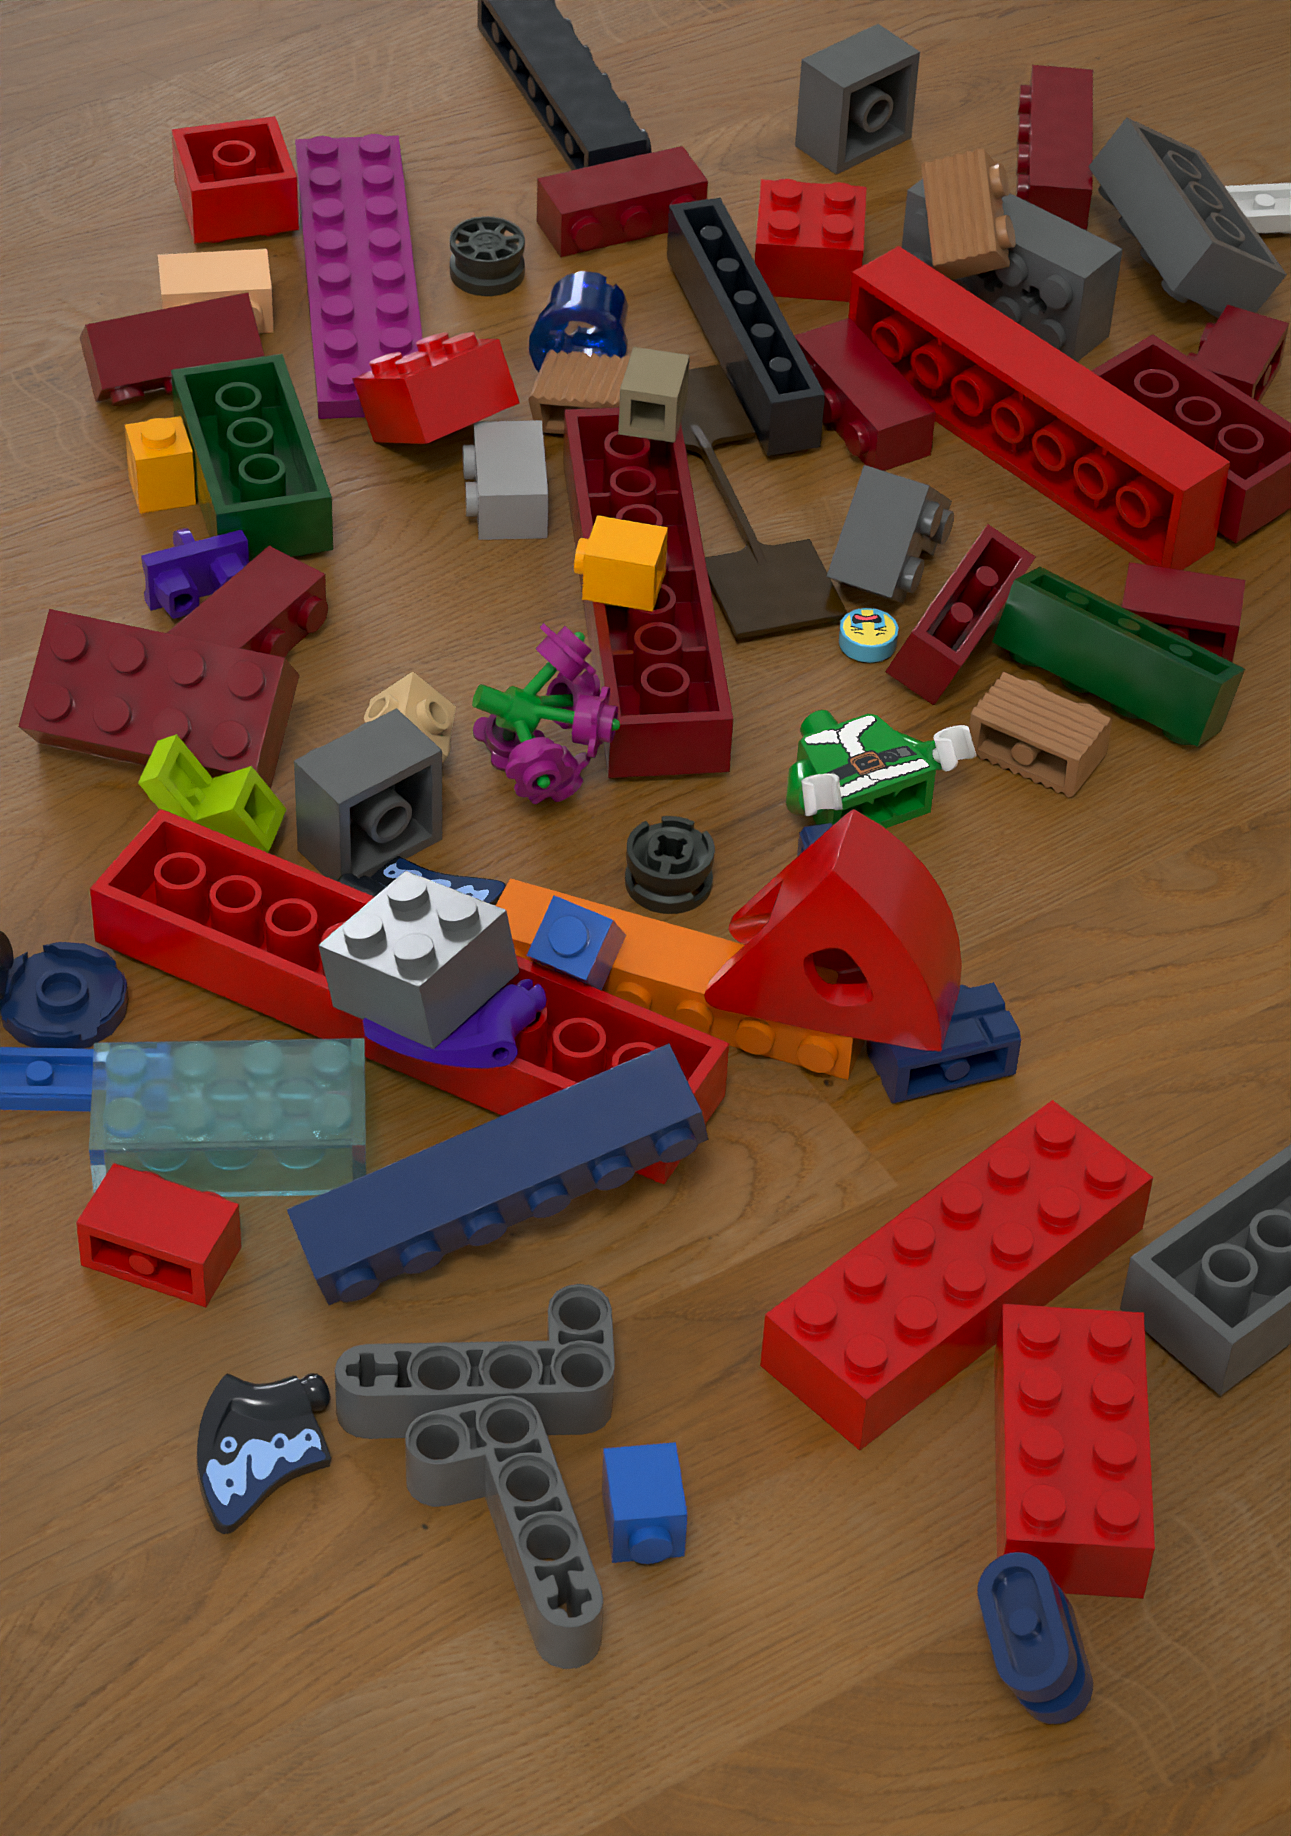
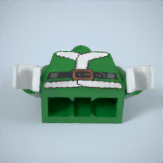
M815 711L806 717L801 724L800 732L803 737L798 742L797 762L789 768L787 775L786 807L794 815L812 816L816 825L828 823L834 825L854 809L877 822L885 829L931 812L936 771H951L957 766L958 760L973 759L977 756L969 727L965 725L948 727L937 732L933 736L934 740L923 742L892 729L878 715L865 714L838 723L829 711Z

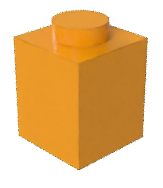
M182 417L154 418L145 422L125 424L128 475L139 513L196 505L193 451Z
M597 515L590 538L579 539L575 554L574 573L583 575L582 599L653 612L666 572L668 528Z

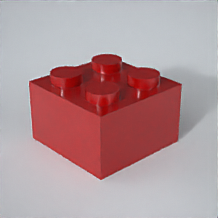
M276 116L171 129L174 181L194 244L204 242L220 243L234 238L256 235L272 236L280 232L299 230L297 175Z
M786 178L779 180L761 179L754 262L773 297L850 302L852 272L862 267L867 187L851 186L843 182L822 184L798 182Z
M447 332L431 335L416 342L418 351L402 357L401 352L378 357L369 362L371 371L352 378L374 442L427 444L520 403L500 340L477 339L475 332L460 334L449 338Z

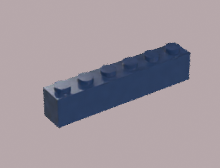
M666 1044L287 1209V1212L315 1280L328 1305L338 1301L353 1302L372 1294L378 1288L379 1283L402 1273L417 1274L433 1268L442 1260L443 1255L466 1245L481 1246L491 1243L500 1238L508 1227L530 1217L546 1218L564 1210L571 1200L595 1189L610 1190L619 1187L629 1181L636 1171L659 1161L670 1163L681 1160L690 1155L697 1148L698 1144L709 1140L701 1108L670 1044Z

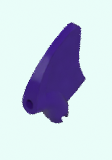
M531 979L521 980L517 985H506L434 1049L403 1037L367 1018L363 1019L364 1033L370 1040L386 1048L428 1062L465 1068L502 1067L510 1064L516 1058L518 1052L515 1043L516 1036L536 1019V1013L541 1012L545 1008L547 997L540 984L533 987Z

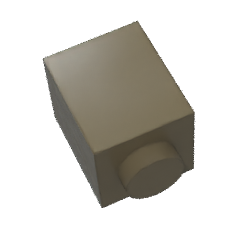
M633 347L620 388L618 434L675 443L687 403L690 355Z

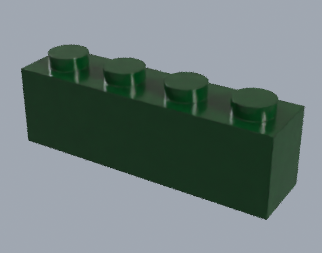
M1040 566L1014 579L992 641L994 644L1010 651L1009 654L1015 661L1026 666H1040L1059 676L1061 683L1066 687L1082 693L1091 692L1110 702L1112 709L1128 718H1142L1163 729L1162 732L1168 739L1182 745H1195L1197 747L1221 732L1245 668Z

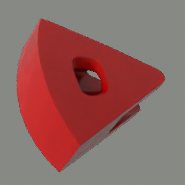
M853 809L788 864L732 916L728 930L735 940L745 945L708 982L704 998L710 1006L719 1010L814 1031L924 1051L941 1052L959 995L961 981L960 941L952 911L940 886L914 853L883 826ZM815 965L836 971L838 973L836 984L825 982L818 975Z

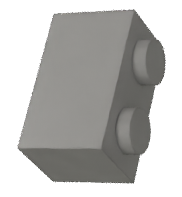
M489 421L474 423V445H463L464 479L475 480V482H465L466 517L477 516L478 540L547 538L548 485L542 421Z

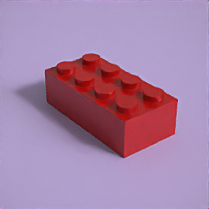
M1002 1304L994 1352L997 1558L1013 1552L1027 1553L1036 1557L1044 1564L1064 1594L1144 1599L1155 1551L1144 1313Z

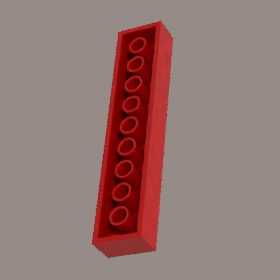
M161 808L90 887L95 942L502 1116L666 1044H670L701 1108L705 1125L725 1097L729 1054L728 1042L517 955L519 973L506 985H517L521 980L531 979L533 987L537 984L542 986L546 993L547 1001L545 1008L541 1012L536 1013V1019L516 1036L515 1043L518 1052L516 1058L510 1064L495 1068H465L442 1065L398 1053L370 1040L365 1036L363 1019L333 1007L318 945L372 900L374 896ZM681 1160L670 1163L659 1161L635 1173L665 1185Z

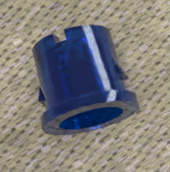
M586 271L568 274L555 283L548 296L546 307L538 315L529 336V355L538 372L547 353L551 349L557 354L563 350L567 354L573 351L584 352L589 356L595 353L599 357L604 353L610 358L615 354L620 358L625 355L627 356L628 339L624 331L628 317V302L623 290L617 284L612 287L606 283V276ZM570 321L586 322L594 326V328L578 326L571 335L564 331Z

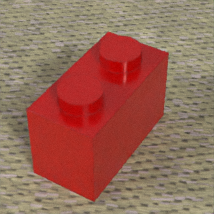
M113 1163L76 1221L81 1266L205 1308L242 1248L239 1204L228 1201L217 1193L210 1191L201 1192L165 1180L153 1172L137 1171Z

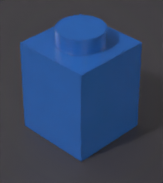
M553 895L527 956L536 964L602 990L626 934L614 920Z
M676 1442L604 1448L602 1497L612 1563L636 1561L642 1564H653L667 1558L684 1557L688 1514Z

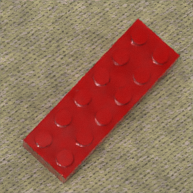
M1051 1100L767 1312L764 1319L760 1366L861 1451L996 1345L1002 1304L1047 1305L1140 1232L1144 1226L1153 1177L1063 1107Z

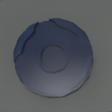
M56 942L43 945L44 952L34 954L28 958L27 951L14 959L12 968L8 969L5 996L0 999V1018L3 1028L19 1043L32 1048H89L112 1035L124 1020L129 1000L127 982L124 973L122 975L116 968V961L107 952L85 943Z

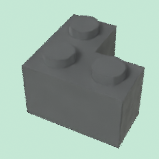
M864 465L826 577L838 583L904 604L907 592L914 593L922 578L924 560L919 559L921 552L934 555L937 544H945L950 535L954 522V512L949 510L952 501L929 485Z

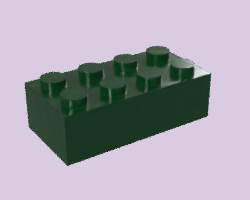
M283 354L171 370L174 417H182L193 451L195 491L209 536L214 537L242 529L248 539L249 563L268 546L291 557L333 550L332 496Z

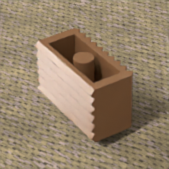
M979 148L974 152L966 151L964 154H955L953 157L945 156L943 159H935L932 162L925 161L922 164V174L933 267L951 280L1009 267L1008 249L1015 247L1016 240L1009 215H1003L1002 197L1009 196V182L1004 166L1001 163L996 164L985 149Z
M551 349L544 359L528 397L533 421H542L543 432L564 434V410L618 408L620 405V388L630 356L625 355L620 358L615 354L610 358L605 353L599 357L595 353L590 356L584 352L573 351L567 354L563 350L557 354Z
M1002 672L1000 679L996 680L994 686L991 685L989 692L985 693L983 700L980 699L977 707L974 706L970 717L969 730L975 752L981 760L988 758L992 765L998 763L1003 770L1009 768L1013 774L1020 773L1024 779L1031 777L1035 784L1041 782L1045 788L1052 787L1056 793L1063 792L1067 798H1070L1076 794L1107 754L1112 718L1101 714L1097 708L1090 704H1077L1049 692L1042 684L1036 681H1024Z

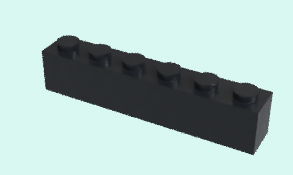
M478 0V29L571 171L652 153L651 142L646 130L640 129L633 120L628 104L624 100L620 101L612 89L609 76L605 72L601 73L593 61L589 47L582 45L570 19L562 16L556 7L555 0Z
M719 197L669 205L667 259L767 456L821 447L825 393L723 201Z

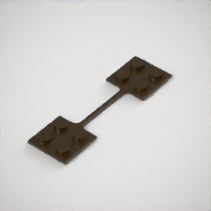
M721 364L689 369L687 403L681 420L686 450L696 451L703 457L746 544L742 550L705 557L710 586L735 638L741 639L842 620L848 612L831 579L826 577L827 571L810 539L777 545H766L758 542L713 450V447L717 444L754 438L755 430Z

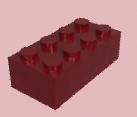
M1153 334L1091 370L1102 379L1230 461L1218 532L1237 543L1291 508L1290 422Z
M49 609L18 727L41 744L144 766L147 765L158 740L177 734L212 778L252 766L271 789L300 675L284 657Z

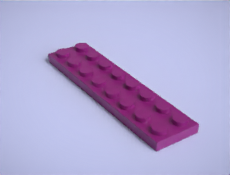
M369 134L363 137L342 138L316 136L311 139H295L318 419L365 417L352 378L371 371L369 362L378 357L395 352H401L402 357L418 351L416 342L423 339L399 135L383 136L380 134Z

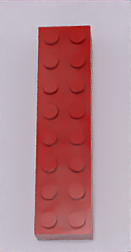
M898 246L852 272L848 318L854 321L936 411L935 422L1146 565L1184 570L1214 550L1230 461L902 247Z

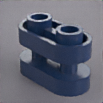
M1013 1552L996 1558L985 1568L980 1577L978 1599L997 1671L1032 1717L1047 1724L1068 1722L1083 1712L1093 1693V1678L1072 1604L1056 1584L1044 1564L1036 1557L1027 1553Z

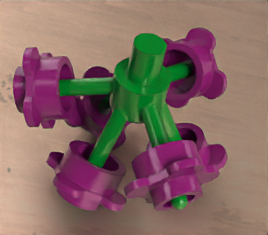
M544 623L539 628L547 636L535 649L548 662L525 688L521 689L510 686L505 692L480 684L475 691L472 701L474 708L490 713L488 718L480 717L475 721L473 726L474 738L477 741L484 742L492 754L491 764L496 769L505 771L507 778L515 779L514 790L516 794L520 797H528L532 804H538L548 797H551L555 802H560L573 795L583 783V778L580 775L581 770L589 764L591 758L596 757L600 744L602 745L603 742L612 743L615 732L620 728L618 706L608 705L610 687L603 686L600 693V681L596 674L597 671L584 660L592 651L584 643V634L582 632L573 633L566 626L556 634ZM559 671L557 678L553 679L549 684L546 696L537 695L553 675ZM540 720H552L563 729H572V742L588 745V752H581L574 757L566 746H561L554 743L551 739L545 738L543 732L536 729Z

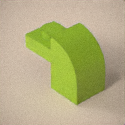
M177 734L157 741L138 782L150 800L159 809L161 808L267 853L270 851L287 810L252 766L212 778Z

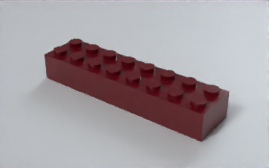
M619 407L564 410L563 465L575 549H577L580 538H590L597 515L668 528L666 572L653 612L583 600L589 647L592 649L590 653L592 667L597 671L596 674L600 681L599 690L601 693L603 686L610 687L608 705L618 706L620 728L615 732L612 743L603 742L608 778L730 772L733 713L682 425L680 423L674 443L618 434ZM579 574L581 591H583V575Z

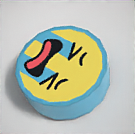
M873 608L855 609L847 613L841 620L838 643L841 650L854 660L866 663L883 661L889 658L896 650L899 627L896 620L884 611Z

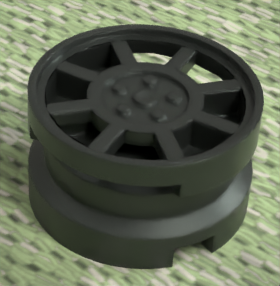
M493 216L470 218L454 227L450 234V249L452 252L450 258V278L459 289L477 296H498L513 291L522 283L525 267L522 256L525 249V236L520 227L509 220ZM507 230V231H509L510 233H512L513 235H512V236H504V233H505V231Z
M662 816L661 823L650 826L647 821L639 824L630 833L626 846L627 867L625 871V886L629 896L643 908L663 914L684 913L700 906L709 897L713 883L712 868L715 845L709 832L701 833L694 828V821L677 816ZM632 877H634L638 883L636 886L632 881ZM698 887L702 888L698 894L692 895V891Z

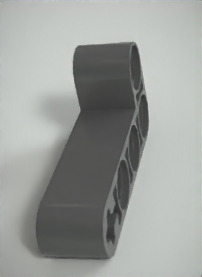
M574 1284L556 1291L550 1299L548 1307L547 1341L390 1343L354 1346L340 1356L335 1367L336 1415L338 1423L345 1432L359 1438H405L409 1425L418 1416L484 1399L512 1395L524 1398L534 1405L541 1417L547 1435H583L596 1432L603 1428L610 1420L613 1409L615 1361L612 1308L609 1299L601 1290L591 1285Z
M512 1395L498 1396L418 1416L409 1425L405 1434L406 1485L411 1496L420 1503L432 1507L449 1506L485 1497L528 1627L541 1658L550 1665L562 1669L579 1668L590 1663L597 1656L602 1640V1589L541 1417L534 1405L524 1398ZM541 1558H552V1559H556V1560H555V1561H544V1560H540V1559H541ZM566 1603V1612L564 1609H557L558 1606Z

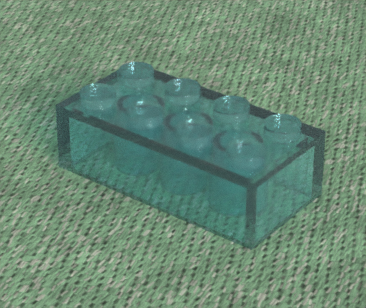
M365 1038L94 1043L89 1138L93 1192L95 1193L113 1163L137 1171H150L165 1180L201 1192H214L222 1197L321 1195L365 1176Z

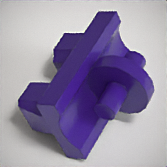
M188 528L175 530L173 533L174 547L141 556L146 589L144 591L145 602L150 611L164 608L173 619L190 614L199 606V598L212 595L249 563L248 539L242 529L199 541L194 540Z

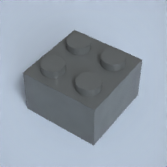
M876 24L803 58L801 61L795 146L837 175L911 139L920 51L881 25Z
M397 708L294 760L297 849L323 876L335 881L345 873H352L358 878L363 875L371 877L396 856L407 859L442 840V750Z
M404 871L318 945L333 1007L361 1019L367 1018L403 1037L432 1049L436 1048L519 973L509 920L505 909L408 871Z

